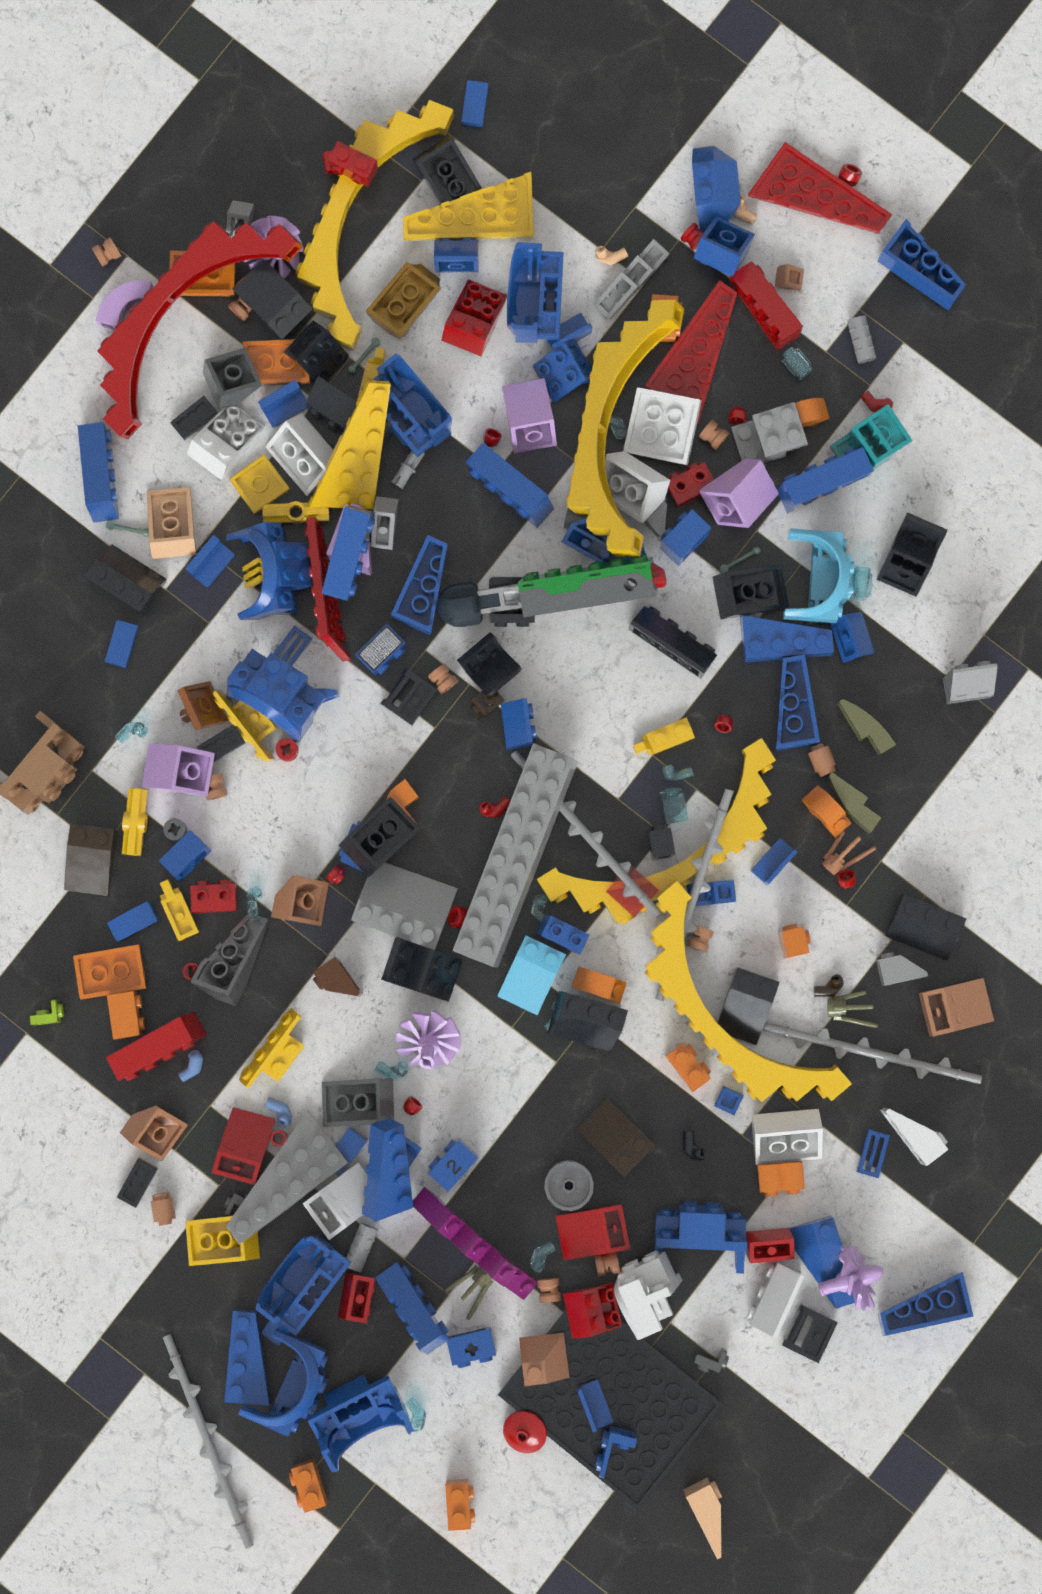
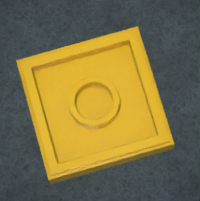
M265 454L229 478L254 515L263 510L264 504L273 503L290 490Z

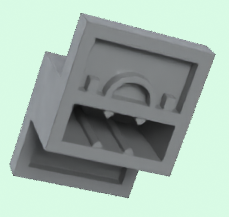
M795 402L752 415V421L731 427L741 461L744 459H759L763 463L786 457L787 451L808 445Z

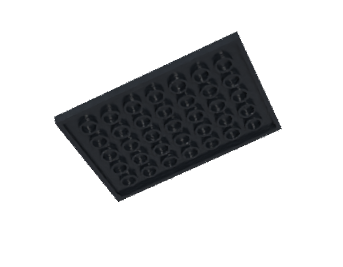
M565 1309L546 1334L564 1332L569 1378L546 1384L525 1386L521 1364L500 1390L498 1396L516 1411H529L540 1417L546 1426L547 1436L636 1510H639L721 1407L722 1402L644 1338L637 1340L631 1328L622 1320V1327L592 1337L573 1339L567 1310ZM598 1378L614 1423L598 1428L597 1432L593 1433L579 1397L577 1386ZM609 1426L636 1432L637 1442L635 1448L630 1447L629 1450L617 1448L616 1443H612L604 1478L599 1477V1471L596 1470L595 1465L598 1453L603 1454L604 1448H601L603 1432L608 1431Z

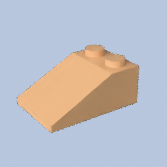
M190 487L147 491L149 543L152 558L196 555Z
M707 1477L684 1489V1492L716 1558L719 1559L721 1558V1504L719 1499L722 1496L715 1481L710 1483Z

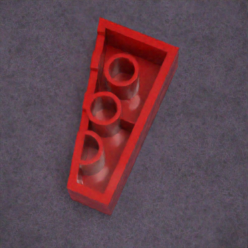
M751 261L737 270L733 277L730 276L729 282L735 291L738 292L737 294L773 346L779 351L799 338L803 325L778 295L772 283L768 282L764 277L765 275L761 267Z
M192 1012L176 1018L111 1054L106 1059L117 1080L126 1079L128 1082L138 1077L139 1071L145 1069L147 1072L158 1066L156 1062L162 1059L165 1062L176 1056L175 1052L182 1049V1051L193 1047L195 1041L207 1036L196 1013Z

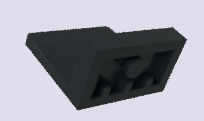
M314 320L284 351L291 360L303 368L314 382L318 376L327 381L349 356L330 332Z

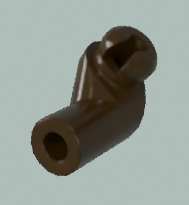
M835 974L825 986H814V997H834L844 985L843 977Z

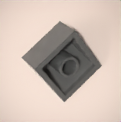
M246 348L204 360L203 375L219 409L240 403L262 386Z

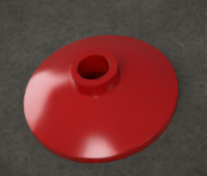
M517 1411L506 1419L503 1425V1435L506 1442L514 1450L521 1453H534L545 1444L547 1429L544 1422L536 1414L529 1411ZM520 1433L525 1434L526 1438L522 1437Z

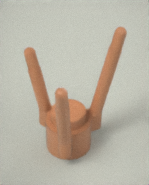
M843 831L835 839L829 851L823 856L825 860L822 862V865L832 875H835L837 872L839 873L875 851L876 847L869 848L842 865L845 862L843 858L861 840L860 837H857L839 855L836 852L833 854L845 834Z

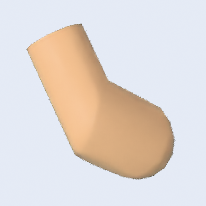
M740 194L741 205L734 215L741 220L754 224L757 214L747 210L745 196Z
M599 246L595 251L596 258L608 265H614L628 258L625 248L611 252L605 246Z

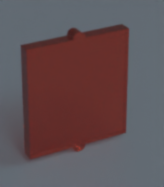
M631 865L628 875L652 900L659 890ZM616 876V881L606 890V893L635 918L645 906L639 903V899L636 896L625 898L622 895L626 885Z

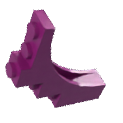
M424 1187L415 1197L413 1207L464 1255L477 1263L492 1279L503 1287L508 1288L523 1300L531 1293L537 1285V1281L478 1234L437 1195Z

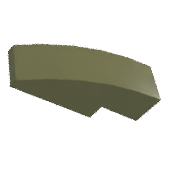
M844 699L837 703L858 740L861 741L867 737L878 756L896 745L889 733L867 712Z
M831 772L827 779L838 802L857 825L867 833H871L881 817L864 806L868 797Z

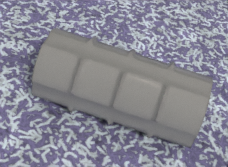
M866 316L849 319L847 323L858 364L875 360L876 354Z
M360 1223L346 1257L352 1262L348 1266L349 1269L362 1272L378 1229Z

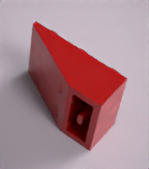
M468 279L445 323L441 341L482 356L505 305L507 295Z
M233 1107L217 1152L212 1173L255 1185L260 1177L276 1119Z
M621 1203L555 1216L564 1260L630 1249Z

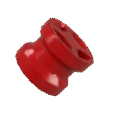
M693 223L686 229L680 239L683 242H687L694 251L698 247L700 238L705 231H700L698 225Z
M286 738L276 744V754L282 761L291 762L298 756L299 749L293 740Z

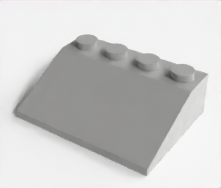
M384 863L369 878L367 877L351 921L436 950L458 888Z

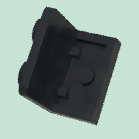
M491 577L489 579V588L518 584L523 577ZM522 608L489 613V622L494 623L495 627H507V623H516L517 627H529V623H535V616L523 617Z
M491 632L457 659L467 676L487 696L495 694L522 670L521 666L502 648Z

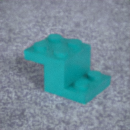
M888 404L853 426L847 435L831 444L830 449L839 458L844 456L843 452L850 448L856 447L858 450L863 447L873 470L889 461L894 453L910 444L913 440Z

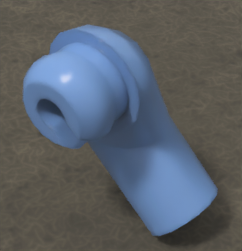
M192 1050L189 1053L188 1067L178 1072L183 1082L200 1073L202 1069L203 1056L198 1050Z
M269 1097L265 1107L276 1111L279 1126H288L292 1120L288 1105Z

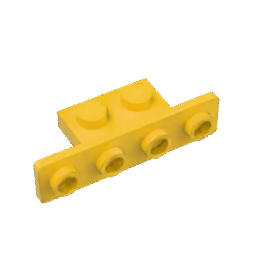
M215 690L213 692L215 703L221 709L224 708L229 714V721L234 726L240 728L243 739L247 743H251L256 749L254 752L257 757L266 762L275 759L262 741L278 728L277 725L241 701L233 705L222 690Z
M292 1008L281 1017L279 1025L270 1032L262 1048L256 1051L254 1059L249 1066L242 1070L239 1081L245 1087L250 1088L261 1071L279 1082L304 1048L301 1042L289 1035L301 1018V1015Z

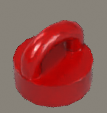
M846 163L842 165L838 178L853 187L859 182L862 171L857 166Z
M456 905L452 907L447 917L449 925L461 929L468 909Z

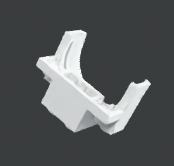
M655 1250L645 1255L641 1262L635 1259L626 1263L616 1279L614 1286L616 1300L637 1340L661 1331L663 1328L660 1320L673 1316V1311L666 1297L671 1296L683 1280L679 1272L675 1274L665 1251L659 1253L658 1250Z

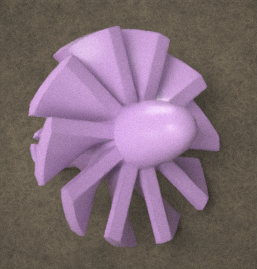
M267 216L251 224L264 238L267 237V233L272 227L280 224L302 244L298 236L300 231L287 221L288 219ZM299 253L289 262L294 270L297 269L299 264ZM264 258L266 261L269 260V264L273 268L276 260L278 261L279 274L283 278L290 273L291 270L282 258ZM261 259L249 264L250 269H252Z
M431 1010L429 1020L428 1014L413 1012L412 1016L419 1025L420 1030L415 1028L410 1019L404 1020L399 1024V1027L415 1034V1036L410 1037L400 1032L396 1034L397 1043L412 1042L415 1044L411 1047L397 1048L398 1053L408 1057L416 1050L419 1052L418 1055L408 1062L410 1065H421L423 1068L432 1069L443 1062L446 1065L449 1064L456 1052L459 1053L461 1033L451 1017L446 1019L436 1010Z
M857 1246L841 1248L842 1252L839 1255V1259L843 1263L842 1270L836 1275V1278L818 1283L821 1295L826 1296L837 1291L847 1292L848 1295H851L852 1291L857 1309L861 1306L862 1311H866L870 1307H875L871 1295L875 1297L876 1293L870 1284L876 1282L883 1275L882 1267L878 1265H865V1258L858 1253Z

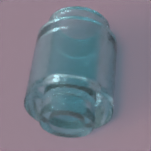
M791 347L782 355L784 357L782 360L783 364L794 377H798L800 380L814 369L811 366V361L799 347L795 349Z
M854 568L853 575L851 574L850 583H853L852 596L854 600L864 601L872 595L873 574H871L870 568Z

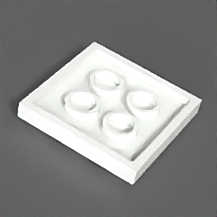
M637 387L623 451L629 454L688 465L702 401Z

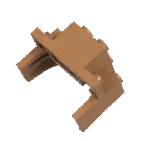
M41 711L35 717L49 729L3 784L0 782V795L27 815L35 812L39 808L40 802L46 801L50 803L59 797L61 789L74 779L75 772L77 771L74 767V762L83 754L82 750L85 748ZM54 746H58V754L52 750ZM24 785L28 789L21 790L20 787Z

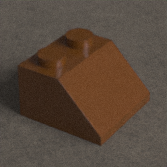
M337 957L332 958L313 972L316 976L313 978V981L320 990L325 989V991L358 997L363 995Z

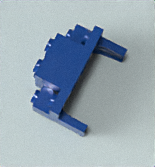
M517 242L512 254L507 292V327L515 335V342L537 343V339L559 340L564 252L542 251V243Z
M395 353L377 368L378 376L373 380L389 381L391 384L386 421L392 424L393 433L404 446L407 445L419 457L432 445L436 447L452 434L451 415L400 355Z
M263 522L227 534V541L232 539H242V542L251 541L260 554L263 566V583L260 594L251 607L237 613L239 619L260 620L273 615L296 614L294 591L312 586L306 543L286 542L284 528H281V523Z
M254 649L250 650L243 662H238L227 678L226 696L229 700H231V697L257 710L285 730L294 742L301 741L313 723L314 714L326 698V695L307 684V675L273 653H270L266 658Z
M683 1201V1204H678V1209L675 1211L673 1209H661L660 1212H655L654 1251L658 1250L661 1253L663 1248L735 1251L736 1273L744 1274L745 1251H747L746 1218L741 1216L740 1212H728L727 1215L723 1206H719L718 1202H706V1205H697L695 1201ZM676 1228H678V1235H674L673 1232Z
M318 1233L315 1236H305L289 1252L263 1288L257 1300L256 1310L275 1325L279 1322L296 1336L352 1262L335 1250V1247Z
M277 1328L272 1337L291 1347L297 1353L279 1390L274 1406L270 1413H264L244 1404L238 1415L288 1437L291 1431L296 1432L301 1421L299 1420L300 1417L306 1419L309 1414H314L320 1401L316 1397L318 1393L322 1394L329 1381L325 1377L327 1371L323 1370L328 1357L325 1356L327 1350L311 1343V1339L305 1336L299 1338ZM283 1406H286V1407H288V1408H290V1409H288V1410L283 1409Z
M363 1374L324 1394L327 1407L307 1417V1421L318 1439L320 1451L331 1472L339 1471V1460L343 1453L368 1434L395 1425L405 1427L408 1434H411L414 1430L405 1403L389 1376L369 1384Z

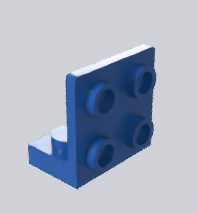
M577 341L562 343L533 365L540 379L545 378L547 391L553 402H557L579 385L590 383L589 375L592 367Z
M609 1426L608 1431L603 1432L601 1448H604L603 1454L598 1453L595 1465L596 1470L599 1471V1477L604 1478L612 1443H616L617 1448L629 1450L630 1447L635 1448L637 1442L636 1432Z

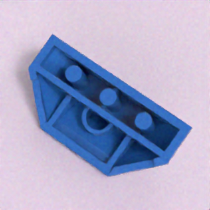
M715 146L694 148L692 151V169L696 209L700 231H706L715 216L729 222L740 207L738 167L736 160Z
M586 519L572 522L561 541L595 562L603 561L604 564H610L613 559L624 558L616 557L607 550L606 540L608 536H596L587 528ZM642 544L641 554H646L644 544ZM625 557V560L629 561L634 557ZM630 578L629 581L634 584L637 583L633 578Z

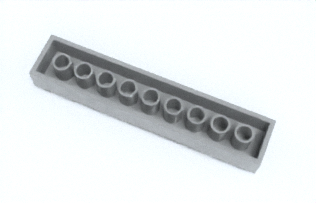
M533 743L454 945V952L489 966L499 967L578 764V761L574 758Z

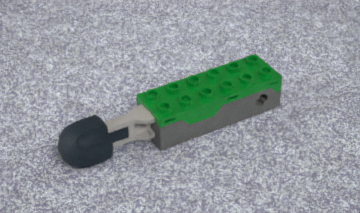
M641 554L640 557H634L629 561H626L624 557L613 559L610 564H604L603 561L593 562L586 568H582V564L569 566L566 571H560V568L549 569L542 575H539L538 571L526 573L518 584L479 590L478 585L473 581L453 584L446 587L440 593L437 600V610L445 623L453 627L479 625L485 613L522 608L523 617L655 597L659 592L658 588H663L667 585L665 570L654 563L653 557ZM630 578L637 582L635 586L629 584Z

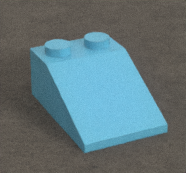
M525 936L499 991L498 997L538 1015L566 954Z

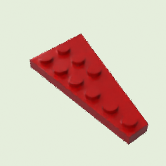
M784 142L748 193V197L876 234H880L892 216L890 212L786 142Z
M721 281L717 283L645 384V388L649 390L701 400L697 424L701 417L738 293Z
M311 517L306 519L307 528H305V535L309 541V547H307V554L311 560L309 572L314 586H311V591L316 602L313 609L318 619L316 633L319 638H322L325 645L330 647L341 661L344 662L351 660L349 652H346L343 646V641L347 640L345 632H343L342 626L338 622L342 620L338 598L322 594L329 567L328 560L324 556V554H327L322 525L317 519Z

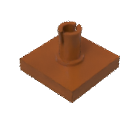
M211 681L184 686L177 690L185 709L180 711V716L187 714L181 719L185 723L191 721L195 730L221 725L228 721L224 710L214 701L215 696L213 692L215 690Z

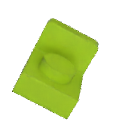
M51 1000L52 1013L50 1014L49 1010L36 1011V1015L30 1016L31 1025L60 1023L61 1017H64L63 1004H59V1000Z

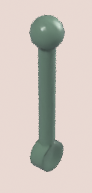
M373 338L372 344L353 365L348 367L350 374H354L357 366L371 350L380 345L379 338Z
M112 521L106 522V528L109 530L115 528L139 533L144 537L149 536V529L147 528L141 530L117 525Z
M755 546L752 551L727 565H721L720 572H728L729 568L750 556L760 554V547Z

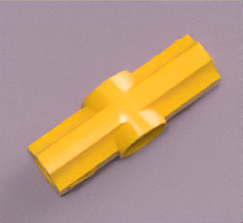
M298 501L286 504L263 505V522L298 525L306 522V519L315 517L318 522L330 521L329 507H310L308 502L300 503ZM295 508H299L302 511L301 516L297 518L290 515V512Z
M128 789L127 808L122 821V830L124 831L122 854L142 855L143 836L148 822V815L146 813L148 790Z

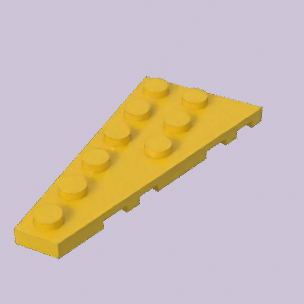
M531 172L514 179L511 178L498 185L466 194L453 201L441 203L439 206L424 209L403 217V241L439 240L441 238H450L452 240H461L462 238H533Z
M366 381L356 402L357 406L346 423L347 427L343 435L340 436L328 460L322 479H319L317 489L308 502L310 507L344 508L345 504L351 505L353 503L362 506L363 509H374L391 386L389 381Z

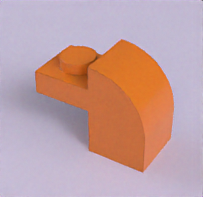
M811 398L795 403L802 427L814 426L830 419L824 398Z
M404 779L389 792L387 799L391 797L414 821L406 808L417 801L419 797L406 779Z
M818 785L802 799L809 811L824 824L835 838L851 824L842 807Z
M578 966L571 988L620 1004L627 982Z

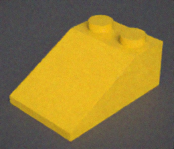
M233 1216L185 1221L189 1266L260 1259L258 1232L239 1245L226 1228V1225Z

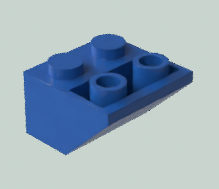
M527 698L501 704L506 749L532 747L533 741H537L535 725H530V719H534L532 703L528 704Z

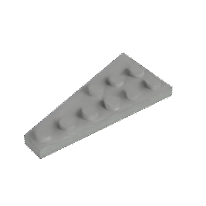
M308 1110L226 1225V1228L239 1245L348 1164Z

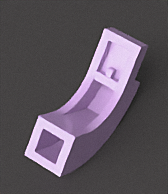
M131 281L113 289L99 307L95 320L98 326L115 330L116 325L123 321L127 311L133 306L138 305L144 299V294L149 289L154 288L152 282Z

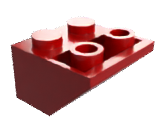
M613 1282L577 1289L563 1294L573 1339L592 1337L622 1327Z

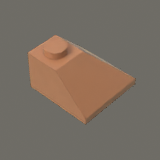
M293 875L276 893L271 917L321 926L329 883Z
M153 1106L132 1114L120 1131V1134L132 1145L163 1161L188 1124L158 1106Z
M564 1332L519 1338L525 1386L546 1384L569 1378Z

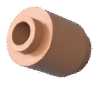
M821 743L811 747L812 752L808 753L815 773H818L819 777H823L831 772H835L836 763L829 745L824 747V744Z
M170 1192L152 1195L153 1201L150 1202L154 1222H158L159 1226L172 1224V1219H175L176 1215L173 1197H170Z

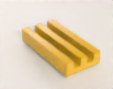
M256 558L242 567L243 571H247V574L243 576L244 580H248L244 584L245 589L253 588L263 582L261 558Z

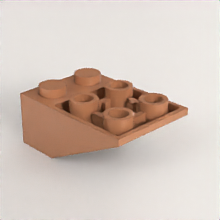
M984 978L918 993L929 1037L994 1021Z

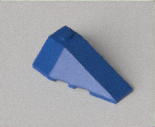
M830 1215L790 1227L789 1229L794 1238V1250L817 1283L836 1278V1275L842 1270L843 1263L839 1259L842 1245L834 1218ZM841 1291L826 1295L836 1309L855 1303L852 1291L851 1295Z

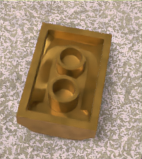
M406 262L367 308L366 313L390 335L401 339L408 333L412 324L441 290L440 278L422 264L415 265Z

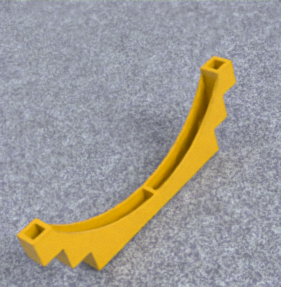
M429 100L427 106L423 105L419 118L397 110L394 116H390L387 128L364 119L362 126L358 125L356 129L354 145L349 147L376 159L379 167L394 154L411 144L438 134L446 136L454 118L453 109ZM338 175L340 178L337 184L332 185L329 196H331L328 204L325 203L322 208L321 216L323 217L320 224L316 223L312 235H314L312 243L308 242L304 251L306 257L303 263L300 262L298 264L295 274L299 283L319 290V292L314 293L311 300L314 312L335 320L329 323L327 330L341 346L354 351L362 329L360 325L355 324L341 292L338 273V249L346 215L363 184H356L349 177Z
M652 300L647 313L648 321H624L623 330L620 333L621 342H597L596 351L593 354L594 363L589 375L590 384L589 390L586 393L585 411L582 414V428L578 435L579 444L574 457L575 466L570 479L571 487L570 493L567 496V507L577 515H588L586 519L587 528L596 536H608L606 540L607 550L616 557H640L644 536L635 528H630L612 498L605 468L607 430L617 399L637 365L663 338L675 329H681L684 308L676 300Z
M762 738L742 750L744 764L738 792L724 819L717 840L722 846L723 852L713 854L709 865L715 863L718 866L727 860L726 855L733 851L737 854L745 849L744 843L751 839L753 842H756L765 836L763 831L767 827L753 806L756 805L760 808L769 802L768 797L771 793L758 772L761 771L764 774L773 768L772 763L776 760ZM707 842L682 862L651 876L634 879L635 883L645 894L649 895L648 897L652 901L656 900V896L674 880H677L682 887L690 883L688 879L697 874L698 871L691 864V861L703 856ZM556 867L537 879L550 902L556 901L558 904L568 897L567 892L570 891L583 913L588 911L592 914L601 908L600 903L603 902L616 924L621 922L624 925L634 918L633 913L638 910L641 913L648 910L642 903H639V899L636 896L625 898L622 895L626 886L623 881L603 882L575 878L559 873Z
M674 880L656 896L659 900L656 905L664 914L667 911L670 914L650 930L653 935L650 939L658 948L661 946L664 948L644 965L647 969L644 973L652 982L656 980L662 986L659 990L666 999L671 997L676 1004L673 1007L681 1016L687 1015L690 1019L688 1022L690 1027L696 1033L700 1030L705 1036L702 1040L709 1049L715 1048L719 1052L717 1058L725 1067L728 1064L734 1070L731 1073L739 1083L744 1081L749 1087L746 1091L753 1100L758 1098L763 1102L780 1086H783L781 1091L789 1100L793 1097L797 1102L813 1087L818 1085L816 1091L822 1098L828 1097L833 1101L852 1084L835 1064L831 1068H808L777 1062L745 1047L729 1035L715 1021L702 1003L689 973L684 947V918L687 901L692 897L677 880Z

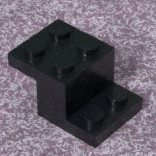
M907 512L876 580L917 597L933 566L938 549L948 529Z
M395 937L381 980L449 1002L463 960Z

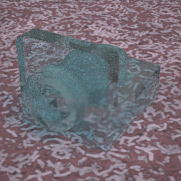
M668 788L664 792H660L666 824L688 820L682 790L680 788Z

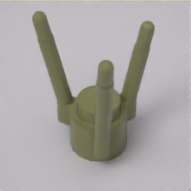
M865 990L842 996H834L833 999L827 1000L828 1017H833V1021H845L868 1027H878L876 1023L842 1016L846 1015V1010L874 1008L873 1005H846V1001H843L865 995L867 993Z
M476 1265L468 1273L445 1288V1292H448L474 1275L472 1279L475 1282L461 1297L462 1300H465L478 1285L480 1287L483 1286L466 1317L467 1320L471 1319L487 1289L493 1283L492 1278L480 1266L477 1267Z

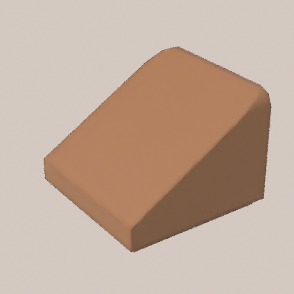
M789 264L778 266L775 287L801 291L804 269Z

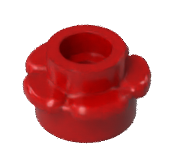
M337 864L326 876L331 881L329 884L333 882L338 884L346 875L343 872L345 870L344 867L341 868Z

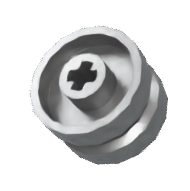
M564 1160L556 1163L549 1169L545 1177L544 1189L547 1198L555 1207L561 1210L573 1211L582 1208L589 1202L593 1194L594 1183L591 1173L583 1164L575 1160ZM568 1181L573 1183L571 1190L565 1188V1183Z

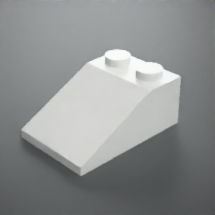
M882 1108L880 1110L920 1164L928 1166L948 1150L945 1146L948 1142L940 1132H935L891 1109Z

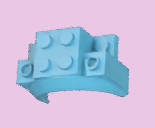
M790 528L788 540L812 543L808 608L785 609L783 611L784 620L807 621V625H816L818 622L836 623L838 617H842L843 605L850 599L853 593V583H849L851 574L853 575L854 561H851V555L845 554L847 539H843L844 532ZM827 553L829 557H822V554L826 555Z

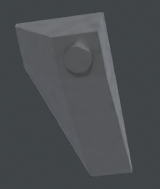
M248 913L231 931V935L222 944L219 943L215 947L216 950L213 954L200 963L191 980V984L219 1001L237 1006L247 986L269 920Z

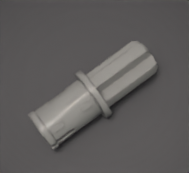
M411 451L404 463H400L402 466L391 482L403 489L412 473L415 474V468L421 461L424 453L417 457Z

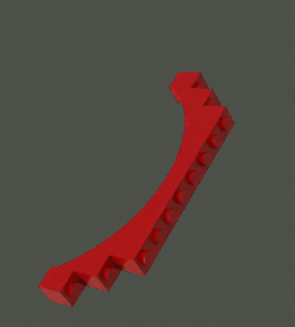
M214 221L206 225L199 238L193 240L188 245V250L173 262V266L168 272L160 276L155 287L149 289L144 294V299L130 310L129 316L116 325L115 331L110 337L105 338L101 342V347L97 352L114 369L104 376V381L100 386L117 402L116 405H112L106 411L107 415L103 420L120 437L129 439L143 424L139 420L137 404L140 369L152 334L171 305L188 288L203 277L228 265L259 258H282L290 262L303 245L285 227L280 224L272 227L268 231L267 237L264 238L248 223L239 226L233 237Z

